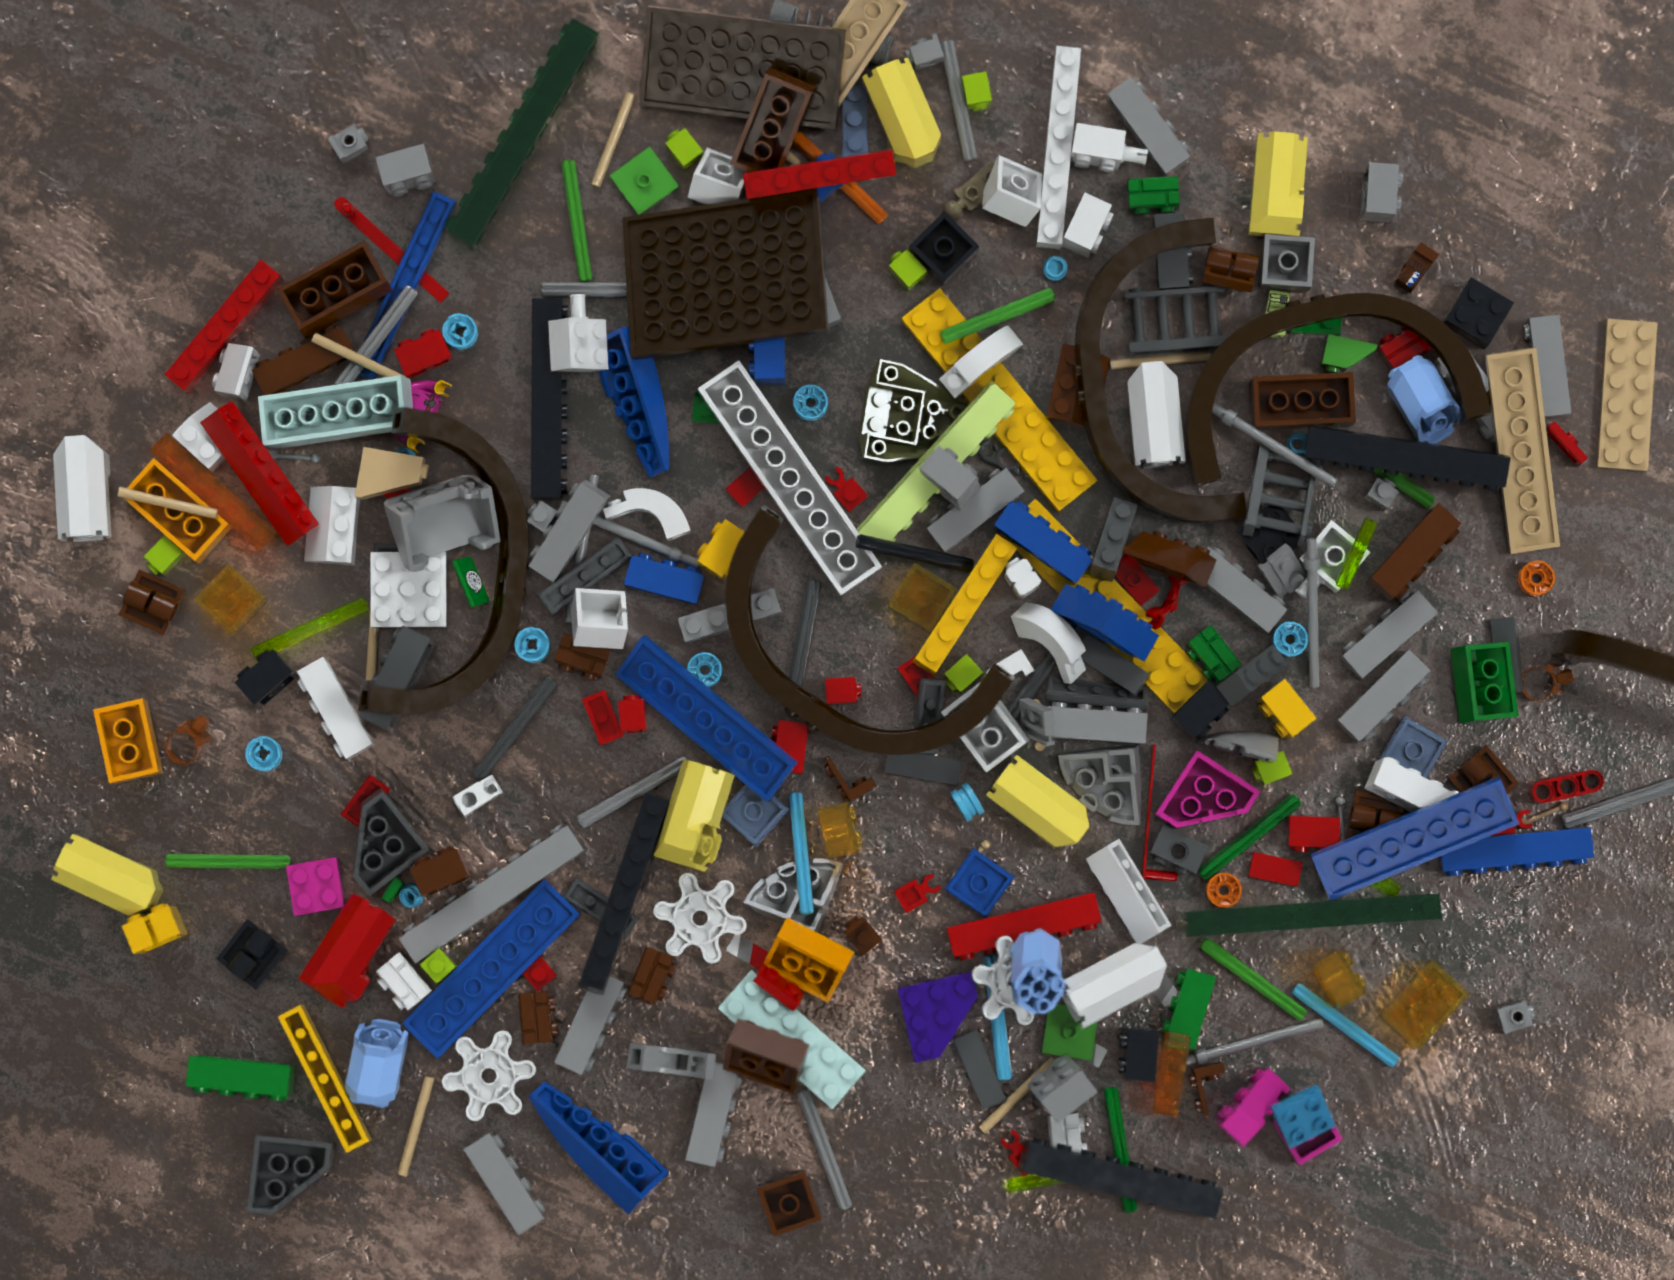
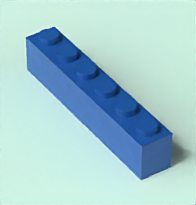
M1591 827L1486 837L1439 856L1440 872H1446L1447 876L1462 875V870L1472 869V874L1487 873V868L1497 867V872L1511 871L1512 865H1522V869L1537 868V863L1547 862V867L1563 866L1562 861L1572 860V865L1587 864V858H1594Z

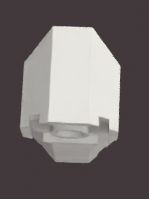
M1163 361L1141 363L1125 385L1134 466L1139 468L1141 463H1143V468L1145 469L1173 466V461L1178 460L1179 465L1184 464L1186 460L1178 378Z
M85 435L65 436L53 454L58 540L68 541L67 537H73V542L103 540V536L107 539L112 538L108 477L111 475L110 455Z
M1134 943L1065 979L1064 989L1066 993L1062 995L1063 1001L1075 1022L1082 1021L1079 1027L1083 1030L1122 1008L1155 993L1161 985L1167 964L1157 947Z

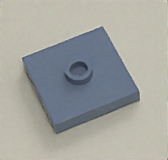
M1403 716L1379 760L1384 757L1394 758L1400 762L1399 765L1407 769H1415L1422 774V777L1427 779L1448 741L1410 718Z
M744 784L727 803L722 817L755 847H758L790 809L775 795L769 802H766Z

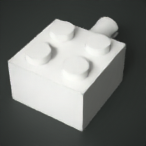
M1077 123L1070 162H1074V166L1080 168H1089V165L1098 166L1101 171L1113 172L1114 169H1119L1120 163H1123V161L1145 165L1148 149L1126 146L1124 143L1126 131Z
M585 294L569 295L570 318L548 321L551 371L594 372L608 369L606 319H589L586 316Z
M1331 520L1316 537L1317 558H1320V569L1317 570L1318 587L1320 584L1326 585L1334 593H1337L1370 554V551ZM1307 549L1298 559L1301 566L1304 568V559L1307 558ZM1307 577L1298 589L1295 590L1305 600H1308Z

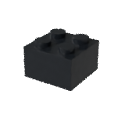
M945 211L909 245V251L943 286L979 252L980 248Z
M1471 277L1466 282L1443 323L1452 331L1485 350L1491 343L1514 302Z
M273 649L270 652L268 650L262 652L256 658L257 663L252 668L247 666L237 675L239 679L234 682L247 698L259 708H263L299 676L284 657Z
M1208 681L1170 721L1191 741L1196 737L1200 740L1211 730L1212 727L1209 723L1213 719L1218 722L1229 711L1226 707L1229 703L1221 692Z
M1125 1028V1033L1121 1032L1120 1048H1124L1123 1058L1118 1059V1073L1122 1074V1079L1155 1082L1159 1031Z

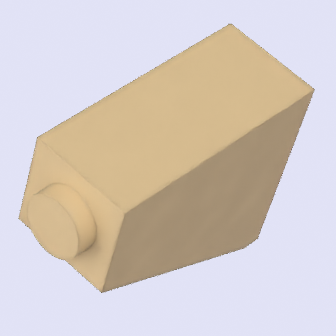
M364 447L355 497L364 500L419 486L422 484V479H427L429 464H425L426 460L424 457Z

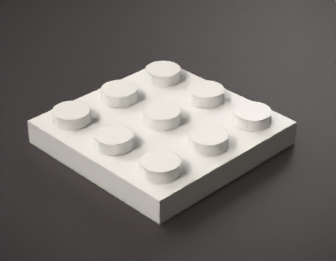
M370 552L371 628H402L403 625L408 628H446L447 552L429 556L428 565L418 572H410L404 567L399 552Z

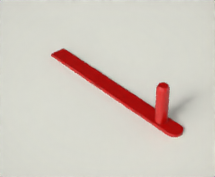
M344 197L337 198L334 203L335 208L399 265L405 252ZM426 271L424 272L419 284L441 303L450 293Z
M1153 744L1151 748L1141 875L1144 880L1175 882L1178 877L1176 872L1146 869L1156 745Z

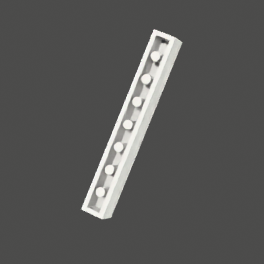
M1056 46L1041 190V209L1039 210L1036 247L1061 250L1081 48Z

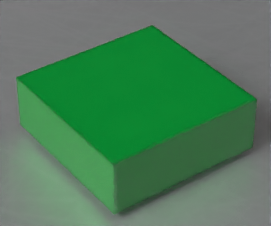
M395 877L381 898L388 903H393L405 882Z

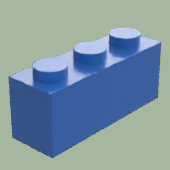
M638 553V557L631 556L624 581L625 587L698 606L705 580V575L700 574L701 569L687 566L686 570L677 568L676 562L665 559L662 560V563L652 561L653 556Z

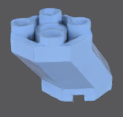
M1417 355L1403 365L1392 369L1388 374L1390 379L1387 383L1389 396L1397 405L1417 441H1427L1428 443L1436 444L1450 436L1455 430L1452 427L1454 422L1457 421L1459 424L1462 419L1460 406L1453 399L1435 365L1429 359H1424L1422 356Z
M1041 928L1035 929L1034 932L1020 933L1009 950L1010 957L1013 959L1011 973L1013 999L1016 1004L1033 1015L1037 1013L1044 1014L1054 1009L1064 993L1065 982L1061 974L1062 955L1060 942Z
M374 1019L371 1020V1025L365 1026V1023L358 1025L354 1034V1044L345 1084V1092L349 1095V1100L352 1103H363L384 1108L389 1105L390 1101L395 1100L400 1087V1078L408 1043V1032L406 1030L402 1032L399 1023Z

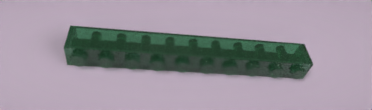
M572 19L570 24L565 23L559 34L561 36L560 41L557 45L553 44L547 54L549 58L545 66L541 65L534 76L537 80L532 88L528 86L522 96L524 102L519 109L516 107L509 118L511 124L507 130L503 129L497 138L498 146L495 151H489L484 160L486 166L482 173L479 171L476 173L471 183L474 185L469 194L465 193L459 202L460 210L457 215L453 214L447 222L448 235L473 250L477 248L600 39L598 32L575 19Z
M1440 893L1184 912L1186 937L1442 919Z

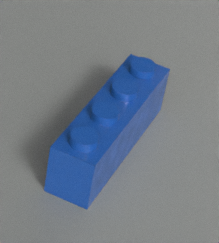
M1011 500L993 528L1070 583L1076 585L1093 561V558L1090 556L1092 552L1081 544L1076 547L1069 542L1071 537L1063 531L1058 530V532H1055L1049 527L1051 523L1042 516L1038 515L1036 518L1029 513L1030 508L1020 501L1015 503Z

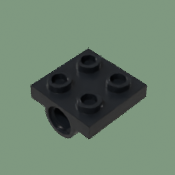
M1268 505L1260 512L1263 514V517L1295 523L1286 511L1280 507ZM1244 526L1236 531L1244 541L1248 551L1262 564L1266 563V558L1285 543L1292 550L1298 547V534L1262 526L1255 528L1252 537L1242 535Z
M247 919L216 959L225 965L231 973L257 990L288 949L251 920Z

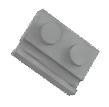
M1286 543L1266 558V563L1258 565L1273 593L1282 600L1284 599L1282 596L1287 592L1291 594L1307 577L1293 550Z
M1029 697L1019 699L1021 723L1025 725L1023 730L1025 734L1044 746L1054 745L1055 741L1051 739V734H1054L1053 725L1055 724V716L1052 709Z

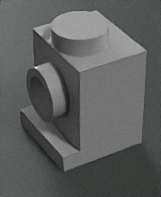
M936 33L931 34V40L927 41L926 38L914 41L912 43L913 46L904 51L906 58L913 64L915 70L943 62L944 60Z
M354 124L336 135L328 137L343 164L368 150L365 144L369 140L362 127L357 129ZM350 137H353V143L347 145L345 143V140Z
M1377 476L1364 498L1383 511H1386L1399 491L1395 488L1396 485L1386 478L1381 479Z
M538 501L528 511L527 522L541 533H544L550 524L553 526L557 520L555 516L557 511L543 501Z
M1526 1001L1494 1009L1501 1034L1533 1026L1532 1020L1536 1019L1532 1005H1527ZM1515 1012H1520L1522 1015L1521 1020L1518 1022L1513 1018Z

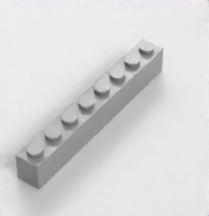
M561 824L548 832L550 834L549 838L543 842L540 838L527 846L529 848L528 852L522 856L520 853H517L507 860L508 865L501 870L499 867H496L486 874L488 879L480 884L478 881L473 882L465 888L467 893L459 898L456 895L452 896L443 903L445 907L437 912L433 909L422 917L424 921L418 926L413 923L401 931L403 936L399 940L414 963H420L438 948H442L585 852L570 827L567 825L563 828Z

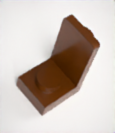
M830 756L825 758L827 764L823 767L830 778L836 777L840 785L836 788L843 800L848 798L850 802H853L877 787L872 777L867 780L864 776L852 783L854 788L850 790Z
M855 916L845 924L847 928L844 931L845 935L862 956L882 941L864 916L860 919Z
M1223 1062L1192 1068L1193 1074H1189L1191 1088L1196 1089L1198 1099H1194L1197 1115L1202 1114L1204 1119L1209 1118L1201 1078L1205 1077L1206 1081L1221 1079L1220 1074L1226 1073Z

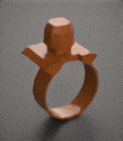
M1550 663L1547 667L1533 666L1528 668L1522 674L1523 694L1528 699L1534 701L1546 700L1553 694L1563 695L1565 691L1563 685L1576 680L1575 672L1573 669L1559 670V666L1556 663ZM1536 667L1548 671L1554 682L1551 693L1543 699L1531 697L1524 685L1526 674Z
M199 715L193 721L186 719L167 738L165 743L166 753L176 764L187 765L192 763L200 756L202 746L212 740L211 735L206 732L209 720L204 715ZM187 733L194 739L196 755L193 760H182L173 753L171 739L174 734Z

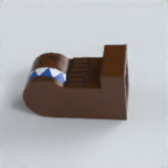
M1420 242L1394 283L1412 293L1439 254Z

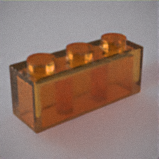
M1165 1032L1152 1113L1173 1117L1178 1116L1190 1045L1189 1035Z

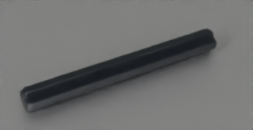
M858 535L855 545L859 549L965 572L973 570L974 560L971 558L866 535Z

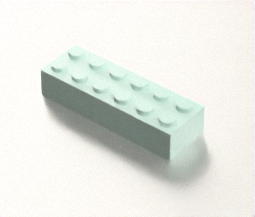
M402 375L258 396L262 443L265 447L273 450L392 432L394 409L401 407L413 408L411 381Z
M751 970L718 1009L735 1024L737 1019L752 1021L760 1027L776 1030L782 1035L798 1038L804 1043L810 1044L800 1081L833 1109L866 1070L797 1009L792 1011L754 983L753 980L756 973Z

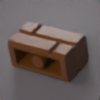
M563 633L554 662L559 664L558 669L572 673L573 669L583 672L582 677L596 681L597 677L603 679L612 649L573 646V636Z
M646 946L627 993L652 1004H656L658 1000L663 1001L668 987L664 986L667 976L672 978L677 964L673 962L675 957Z
M550 991L518 994L522 1045L554 1042V1036H558L557 1021H552L551 1012L556 1011L555 996H550Z

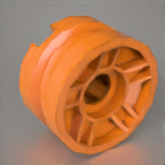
M1531 561L1520 569L1517 577L1518 586L1522 592L1529 596H1542L1550 591L1555 583L1554 570L1544 561ZM1534 574H1536L1539 578H1542L1541 581H1539V583H1534L1532 581V576Z
M1219 873L1208 880L1205 894L1212 905L1218 908H1227L1239 901L1242 887L1236 876L1230 873ZM1223 885L1229 889L1226 895L1219 893V888Z

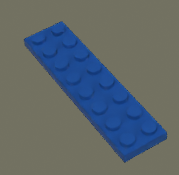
M646 635L640 638L615 673L620 680L766 802L773 798L798 764L794 758Z
M1499 776L1311 853V857L1328 897L1332 901L1518 825L1519 822Z
M544 879L402 1024L439 1059L581 914Z

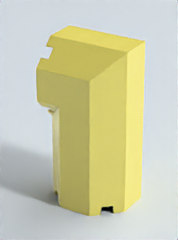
M903 58L902 64L897 59L876 67L872 70L873 76L868 78L867 74L862 76V82L885 133L887 144L890 149H893L895 161L907 164L912 168H917L933 161L941 142V133L909 59Z
M1273 131L1269 132V137H1263L1264 132L1258 133L1255 146L1248 235L1263 237L1265 234L1300 236V230L1297 229L1298 224H1302L1304 195L1302 193L1304 192L1308 137L1303 136L1302 140H1299V134Z
M1016 755L1013 758L1016 764L1014 765L1010 762L991 788L995 791L994 794L989 791L986 797L1036 833L1038 837L1053 848L1077 844L1089 828L1086 806Z
M683 759L653 856L705 872L708 868L704 866L707 863L712 864L716 860L722 838L720 834H717L716 828L720 829V821L735 775Z
M77 834L71 835L70 838L74 841L72 844L66 843L54 866V871L58 872V874L52 875L51 880L128 916L150 911V908L157 905L163 893V888L156 870Z

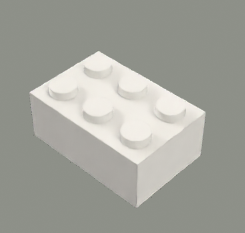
M980 683L941 711L943 716L945 717L963 704ZM1001 701L975 728L960 737L986 773L1030 741Z

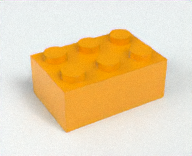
M141 698L93 709L110 784L115 785L163 774L149 705L146 699Z
M787 917L774 940L764 964L776 969L780 976L788 982L796 984L800 989L829 1003L854 951Z

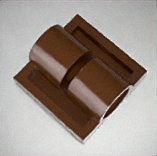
M1209 245L1202 282L1213 286L1231 288L1239 292L1251 293L1259 256Z
M139 569L134 581L129 584L124 594L123 605L118 615L166 636L186 590Z
M1487 745L1482 747L1447 777L1459 792L1499 776L1507 795L1519 784Z
M1355 790L1345 840L1404 816V808L1376 794Z

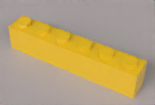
M998 534L994 536L914 658V664L931 675L937 672L1018 547Z
M299 1005L278 1016L346 1153L372 1141L355 1104L349 1100V1095L345 1092V1084L305 1005Z

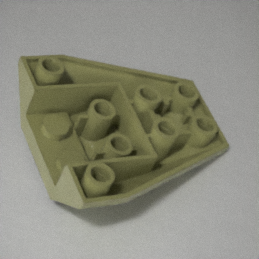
M878 359L866 386L858 434L862 458L881 462L921 458L969 403L960 397L954 398L947 389L905 364Z

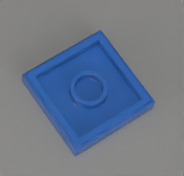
M972 848L944 889L986 918L1012 882L1014 876Z

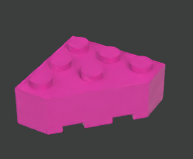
M1196 750L1154 816L1176 829L1242 815L1249 811L1261 791Z
M1268 1067L1264 1070L1259 1068L1250 1077V1080L1253 1082L1247 1088L1242 1086L1234 1094L1233 1098L1235 1101L1230 1107L1223 1106L1215 1115L1218 1118L1215 1124L1241 1146H1245L1261 1129L1266 1120L1263 1116L1265 1114L1270 1116L1273 1113L1271 1106L1279 1103V1098L1281 1096L1284 1097L1291 1089Z

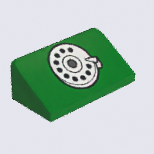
M465 557L453 560V567L470 607L475 609L489 603V597L473 559Z

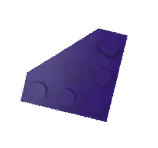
M972 972L898 988L915 1063L940 1058L978 997Z

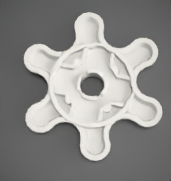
M684 873L678 881L682 891L680 900L676 903L661 901L654 907V915L658 919L670 921L674 926V935L667 941L666 951L672 956H678L687 946L696 945L702 950L705 961L711 964L716 963L722 955L718 945L720 936L724 933L740 935L747 927L746 921L742 917L730 915L726 910V901L734 894V885L728 880H723L713 890L704 891L698 886L695 875ZM697 911H704L707 914L708 919L704 925L699 926L694 923L693 915Z
M1001 936L995 943L998 953L996 963L990 967L979 965L972 970L973 980L990 988V996L982 1006V1013L987 1019H995L1003 1009L1012 1008L1018 1023L1029 1025L1033 1021L1034 1015L1014 1002L1012 987L1008 984L1012 973L1013 961L1009 950L1014 942L1008 936Z
M498 1031L493 1037L492 1044L485 1049L477 1047L469 1037H461L456 1042V1050L463 1057L464 1065L458 1072L447 1073L442 1079V1085L447 1091L464 1090L468 1093L470 1101L466 1108V1116L472 1121H478L483 1118L486 1107L491 1103L500 1104L505 1112L511 1115L519 1113L522 1109V1102L514 1092V1085L521 1079L532 1078L536 1072V1067L532 1061L516 1062L509 1057L508 1049L512 1043V1037L507 1031ZM487 1068L495 1070L496 1079L492 1083H487L482 1078V1073Z

